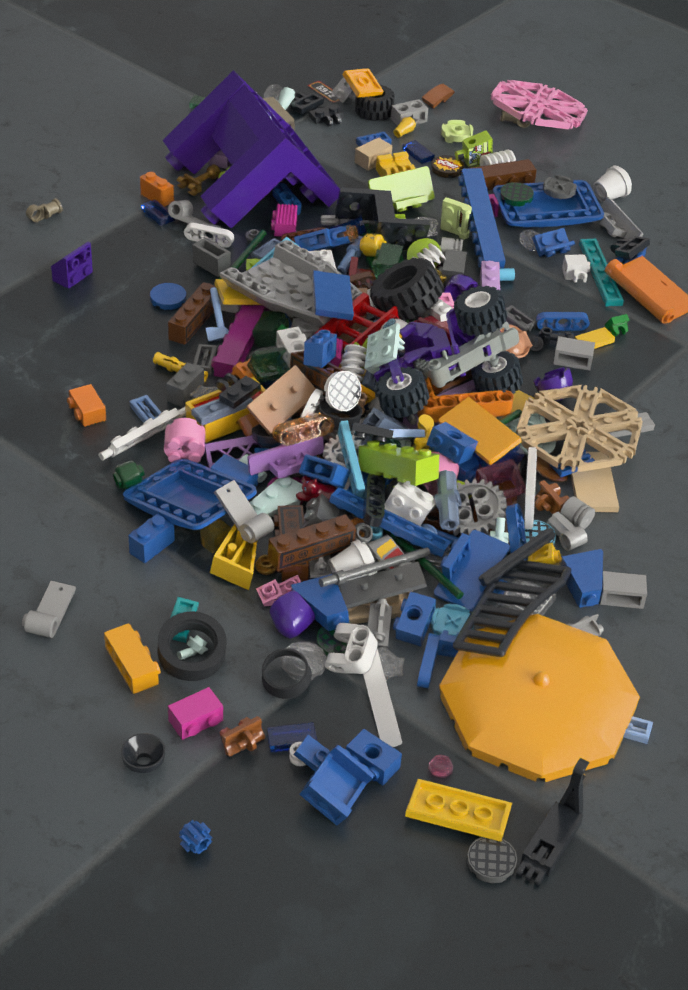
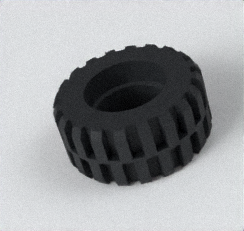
M420 257L418 259L411 258L410 260H403L399 264H394L393 267L386 269L383 274H380L370 288V298L375 307L384 312H388L393 306H396L399 319L406 322L408 319L412 320L416 316L424 314L426 310H429L433 304L438 302L443 292V284L429 260Z

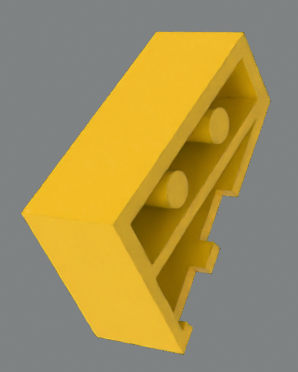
M234 524L213 557L210 573L249 590L254 571L257 541L254 543L245 541Z

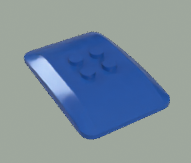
M573 180V183L577 185L574 196L567 199H557L548 196L543 191L544 182L525 183L532 188L534 197L531 203H525L524 206H512L505 203V200L500 198V189L503 185L493 188V194L498 201V206L505 222L511 226L522 228L571 226L601 220L604 217V211L590 184L584 180Z
M179 459L145 478L141 483L124 491L123 497L130 504L153 516L160 514L172 524L198 530L227 514L214 491L235 480L247 500L254 497L257 490L252 484L191 460Z

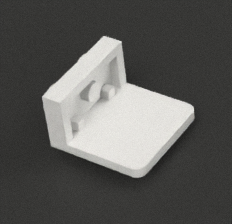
M410 481L399 482L393 488L385 503L386 510L418 526L422 525L426 516L436 506L435 499L430 493L410 485Z

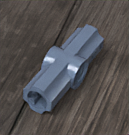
M443 470L439 474V479H437L438 494H435V503L439 510L441 528L452 531L457 529L459 525L458 507L461 506L462 502L457 490L456 474L453 471Z

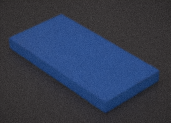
M313 270L315 315L353 320L354 311L350 276Z

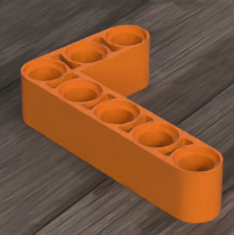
M427 378L425 382L429 392V400L421 411H417V416L419 419L421 415L426 414L433 419L434 423H439V418L467 397H470L494 417H503L511 413L514 395L508 390L506 392L498 390L435 396L429 378Z

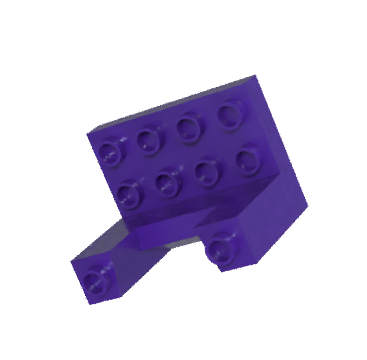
M234 70L163 139V142L170 151L165 158L177 171H180L185 166L195 175L220 150L232 164L201 195L206 204L201 209V212L214 225L221 219L232 228L284 177L293 186L296 183L299 186L304 183L299 190L311 203L320 198L330 207L338 199L340 188L293 128Z

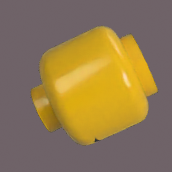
M366 234L361 238L359 246L365 256L380 257L386 251L387 242L384 241V237L381 234Z

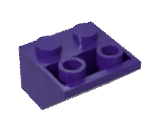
M86 242L51 266L52 281L69 289L93 272L91 243Z

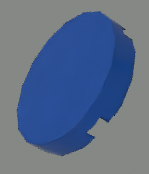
M159 284L150 291V301L154 306H160V309L163 310L177 309L182 306L183 302H186V291L178 284Z

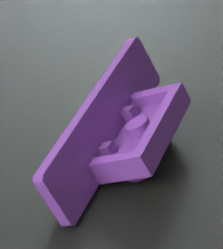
M317 434L249 455L247 457L249 473L254 475L270 470L278 479L298 473L306 454L315 456L323 453V436Z

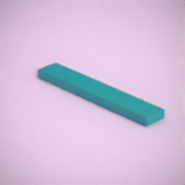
M580 239L579 246L583 255L586 256L587 262H590L591 274L605 306H623L624 300L616 282L605 273L607 262L597 239Z

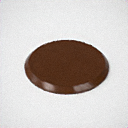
M537 456L536 471L543 477L555 482H563L568 479V475L560 477L548 462Z

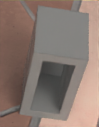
M558 336L553 364L590 371L595 342Z
M603 571L600 605L644 609L647 597L646 575Z

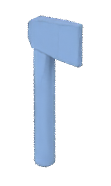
M215 287L210 289L217 327L205 328L208 342L222 340L224 335L229 332L224 326L219 296Z

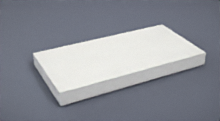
M529 447L525 529H532L534 521L536 447Z

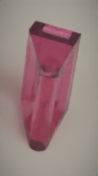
M513 459L483 467L476 471L477 483L484 479L485 485L490 481L492 485L511 480L516 487L503 491L506 499L526 493V486Z

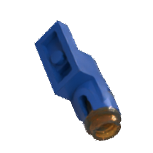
M347 225L333 229H322L296 236L294 239L295 243L301 248L308 251H320L354 242L358 239V231L355 225Z

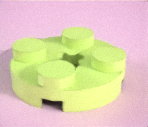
M449 120L446 125H442L441 134L448 143L462 142L464 139L473 136V126L471 124L469 126L466 125L463 120Z

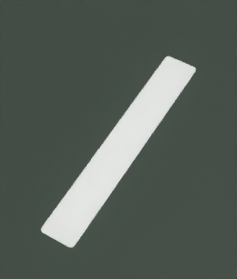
M376 648L372 665L363 675L379 737L391 747L402 744V739L378 649Z

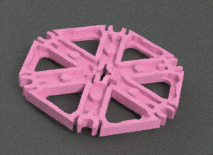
M507 80L506 83L502 81L496 86L490 97L493 100V104L519 120L523 118V122L527 120L531 124L535 123L537 126L572 129L574 126L577 128L581 125L588 111L587 108H584L585 105L568 94L559 89L555 90L554 87L548 88V85L543 86V84L516 80ZM513 107H517L525 111L520 112L515 110ZM542 114H544L546 118H550L553 120L540 119V117L542 116Z

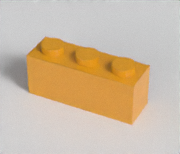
M128 623L104 632L105 648L133 694L159 684L158 675L161 673L160 667L156 661H152L148 647L142 645L141 637L137 630L134 631Z

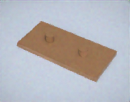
M295 365L247 405L246 408L270 435L308 402L316 388Z

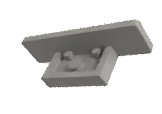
M607 197L601 206L604 211V217L599 220V224L608 230V234L613 237L619 236L628 240L634 236L642 237L643 232L611 198Z

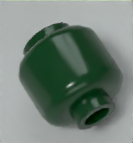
M132 460L116 466L113 473V479L117 487L124 490L143 481L142 476H145L141 464L137 465Z

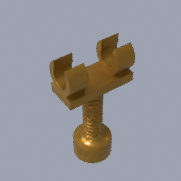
M213 164L207 168V172L196 178L185 173L184 176L177 178L176 181L180 182L177 186L183 189L188 185L187 188L191 189L188 193L195 196L198 192H202L201 182L208 178H217L220 174V169L217 165Z

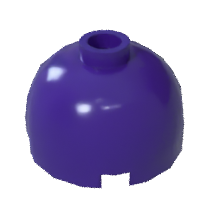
M561 367L545 373L543 379L537 377L533 382L539 393V391L570 387L573 384V378L569 367L566 369Z

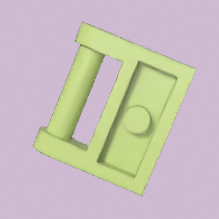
M446 197L442 203L440 229L457 234L462 239H467L469 237V214H471L472 207ZM460 211L463 214L461 227H459Z

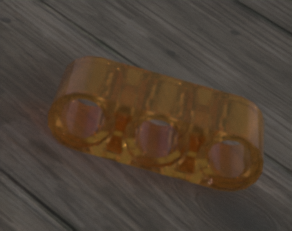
M315 413L276 425L273 428L272 436L279 443L290 446L331 433L334 428V422L324 414ZM324 420L323 426L319 428L320 422ZM306 426L305 431L301 433V428ZM287 431L286 437L282 439V434Z

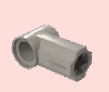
M557 512L548 519L547 524L554 529L555 534L559 537L561 546L566 551L587 543L588 537L585 530L581 526L575 527L563 514Z

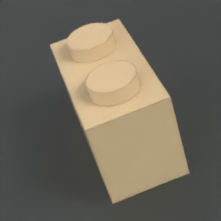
M377 138L355 148V163L369 171L376 167L377 156L392 155V145L381 138Z

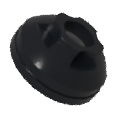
M261 424L252 428V438L262 448L272 449L278 447L286 441L289 434L288 427L283 424L270 435Z
M140 733L133 735L122 745L121 757L123 763L128 769L137 773L152 772L164 762L165 745L160 738L153 734ZM141 757H148L151 761L146 765H141L137 760Z

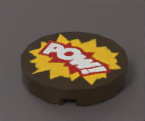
M442 155L432 160L431 168L433 173L440 177L448 178V176H452L454 178L461 175L464 163L462 160L457 161L454 156Z

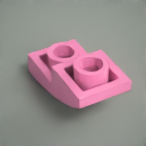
M298 575L279 584L275 579L256 588L263 605L272 606L279 597L292 591V584L300 583L301 581Z

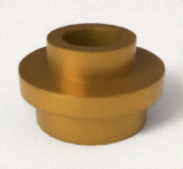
M262 555L256 561V570L261 574L268 575L276 571L268 559V555Z

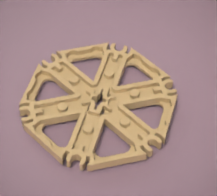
M582 385L539 391V393H535L534 399L529 397L528 401L526 400L516 434L521 437V444L524 448L529 450V447H536L537 456L557 469L561 463V470H564L565 466H571V472H574L576 467H578L577 472L619 466L622 463H626L627 457L632 459L633 455L635 456L643 423L642 418L638 417V411L634 407L600 388V392L597 393V387L593 391L587 390V385L583 387V390H581ZM570 397L577 399L574 412L554 401ZM599 403H605L618 411L594 415L596 406ZM535 413L551 421L549 423L528 425L530 416ZM630 431L632 434L629 444L620 441L608 432ZM565 440L561 454L557 457L550 455L537 446L540 443ZM587 443L608 456V459L589 463L584 462L581 458L585 444Z

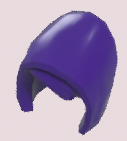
M457 274L448 281L444 293H451L452 299L455 301L459 295H462V292L479 285L471 277Z
M295 590L279 597L270 608L273 624L278 632L288 639L297 637L315 619L314 611Z

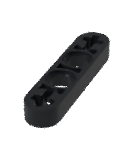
M370 474L364 485L363 521L369 526L379 527L385 515V480L378 475Z

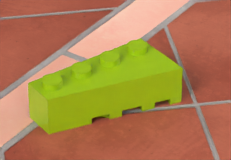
M367 441V444L359 446V466L363 472L374 475L383 474L384 478H397V481L403 483L410 481V485L414 486L439 479V454L431 453L429 449L417 451L411 446L398 448L396 444L392 443L380 445L379 441Z

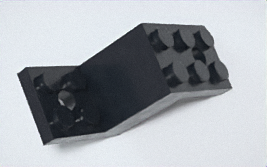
M344 187L339 189L335 218L369 220L371 234H381L384 237V241L387 242L386 249L408 250L413 242L427 238L430 220L395 218L390 190ZM353 202L359 203L358 205H355V206H352V205H351Z

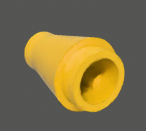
M411 117L403 118L396 129L393 130L394 135L400 138L414 131L416 127L414 119Z

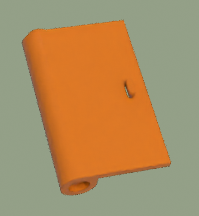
M638 257L625 264H622L617 259H613L605 267V273L663 324L669 323L688 313V294L645 257Z

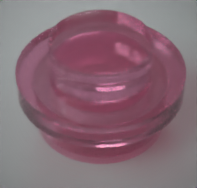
M436 755L429 763V771L435 777L445 778L452 773L453 764L446 755Z

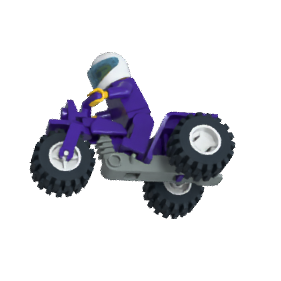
M477 286L462 292V295L457 297V300L454 301V308L446 313L452 342L451 347L445 330L432 324L410 322L408 324L401 319H390L384 323L381 330L398 323L400 325L399 337L405 342L404 345H401L404 349L397 350V359L380 365V370L374 373L376 380L375 391L381 409L386 415L401 418L421 411L429 400V392L425 379L428 377L435 387L441 388L447 382L453 381L457 376H465V372L471 369L477 392L498 390L506 392L508 390L515 394V391L521 388L523 376L519 360L515 357V354L505 351L519 343V334L517 329L514 327L510 328L509 323L506 321L508 315L503 294L499 289L497 290L496 287ZM400 352L405 353L401 358L398 356Z

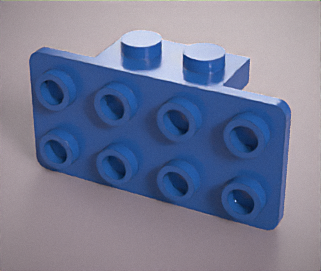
M477 530L471 531L470 535L462 533L458 540H454L449 555H445L442 559L441 567L442 574L456 585L464 595L461 599H457L443 585L438 583L434 590V596L450 604H458L472 611L486 587L481 585V582L478 580L479 576L506 557L510 550L509 544Z

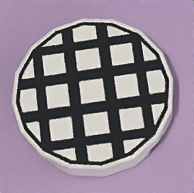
M349 371L333 373L327 379L324 386L326 402L331 408L338 411H348L354 408L361 397L360 381L355 374Z

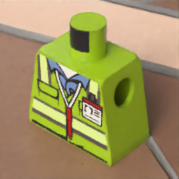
M486 130L462 141V150L455 151L456 160H464L468 167H479L482 155L493 154L492 137Z

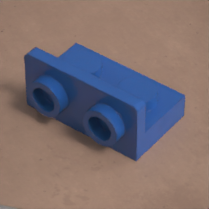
M564 228L532 237L539 257L545 255L546 258L551 257L559 251L561 254L566 253L575 244L574 241L569 242Z

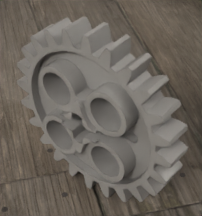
M476 478L473 479L472 483H469L466 479L465 485L457 483V490L462 504L458 507L459 525L457 529L453 530L454 536L459 533L470 535L473 530L484 532L489 535V529L495 531L497 517L506 519L507 502L503 491H499L498 485L493 487L491 481L485 485L484 479L480 483H477ZM469 495L473 497L478 522H474L468 498Z

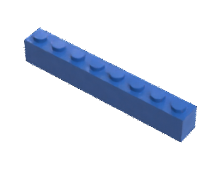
M482 168L462 169L461 176H458V185L461 186V197H464V204L472 207L471 214H469V230L472 232L473 244L475 243V255H478V267H481L482 261L499 262L500 269H504L505 257Z

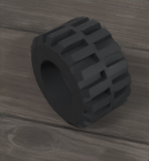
M380 85L384 91L382 95L359 98L356 96V114L361 118L372 121L388 119V117H391L392 105H394V91L387 86Z

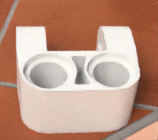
M339 623L334 637L341 642L348 643L345 654L329 653L325 667L337 673L363 674L367 672L372 665L377 648L376 638L365 625Z

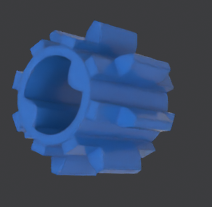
M192 820L185 824L179 832V837L182 840L180 845L187 852L191 850L195 854H200L212 842V837L208 834L211 830L204 822L200 824L198 821L194 822Z

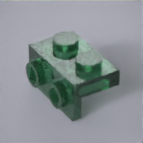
M284 347L256 351L252 354L247 364L258 382L279 379L290 370L283 359V355L286 352Z

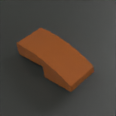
M442 83L428 91L422 97V101L434 109L441 101L445 103L455 91Z

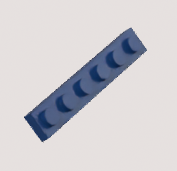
M338 487L331 495L329 502L339 509L353 513L358 518H363L364 499ZM385 509V515L379 528L391 532L394 536L404 538L415 546L428 547L433 555L443 557L449 549L451 541Z

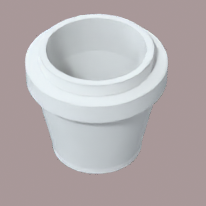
M616 165L611 166L593 184V192L601 202H605L607 197L611 199L624 198L631 192V179L623 168Z
M360 540L351 542L349 547L329 559L332 573L340 570L348 571L375 563L365 542L361 543ZM377 571L372 572V573H369V574H365V575H362V576H358V577H355V578H352V579H348L347 581L353 580V579H356V578H360V577H364V576H367V575L370 576V575H372V574L377 573Z

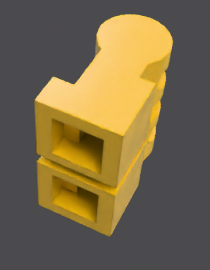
M407 151L393 153V157L391 154L377 156L376 171L381 177L415 169V166L409 161Z

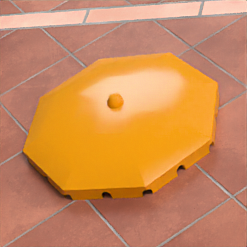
M540 614L529 616L513 639L504 657L459 650L439 685L440 698L450 719H454L455 730L465 750H471L473 757L498 767L501 763H505L508 766V771L535 782L537 778H545V782L572 775L579 758L589 762L585 770L608 764L611 758H615L640 698L607 639ZM488 627L477 629L479 631L504 635L508 632L507 630ZM466 638L465 642L497 648L501 644L472 638Z

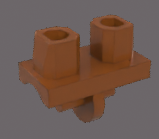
M545 480L540 481L539 485L541 488L535 496L537 499L535 507L539 511L545 509L552 514L560 513L563 505L569 499L568 495L559 497L561 489L557 483L549 485Z
M258 716L253 719L246 717L240 720L239 726L233 729L226 727L220 731L221 741L224 744L227 756L230 757L246 748L249 751L257 748L256 743L265 739L261 727V718Z

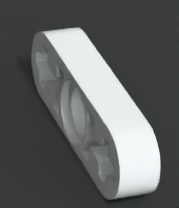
M189 223L184 230L185 237L192 241L198 242L203 238H207L225 248L230 247L234 241V234L231 231L217 227ZM205 232L211 233L213 238L207 237Z

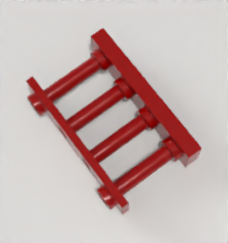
M363 292L352 301L353 320L332 318L319 330H329L330 333L337 334V338L344 333L355 338L350 344L356 342L362 346L368 335L380 331L385 322L391 319H399L398 308L393 306L388 312H384L372 307L369 295ZM366 313H370L379 317V319L373 323L362 317ZM357 323L368 329L360 333L350 327ZM343 341V348H342V349H344L346 345H350V344L347 343V342H345V341Z

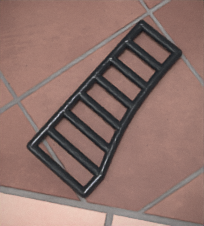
M523 560L515 568L561 575L560 577H552L512 570L506 572L485 587L453 642V648L465 652L504 657L513 639L529 616L566 584L572 569L568 566ZM507 578L533 583L547 584L550 586L548 588H542L509 582H502L500 581V579ZM497 589L536 595L537 597L530 599L493 593V591ZM492 601L524 606L526 608L524 610L486 605V603ZM485 613L516 618V620L508 622L479 617V615ZM476 625L507 630L508 632L504 635L473 630L472 628ZM466 638H472L501 644L497 648L465 642Z

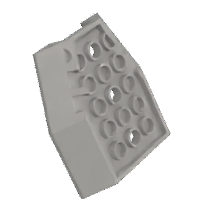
M285 240L275 245L273 258L243 273L239 272L236 268L230 267L220 272L219 276L229 287L272 311H280L286 313L289 317L293 318L295 316L304 319V322L322 327L332 318L315 315L313 270L335 274L341 273L321 257L313 255L307 249L295 245L292 241ZM350 282L353 301L362 292Z

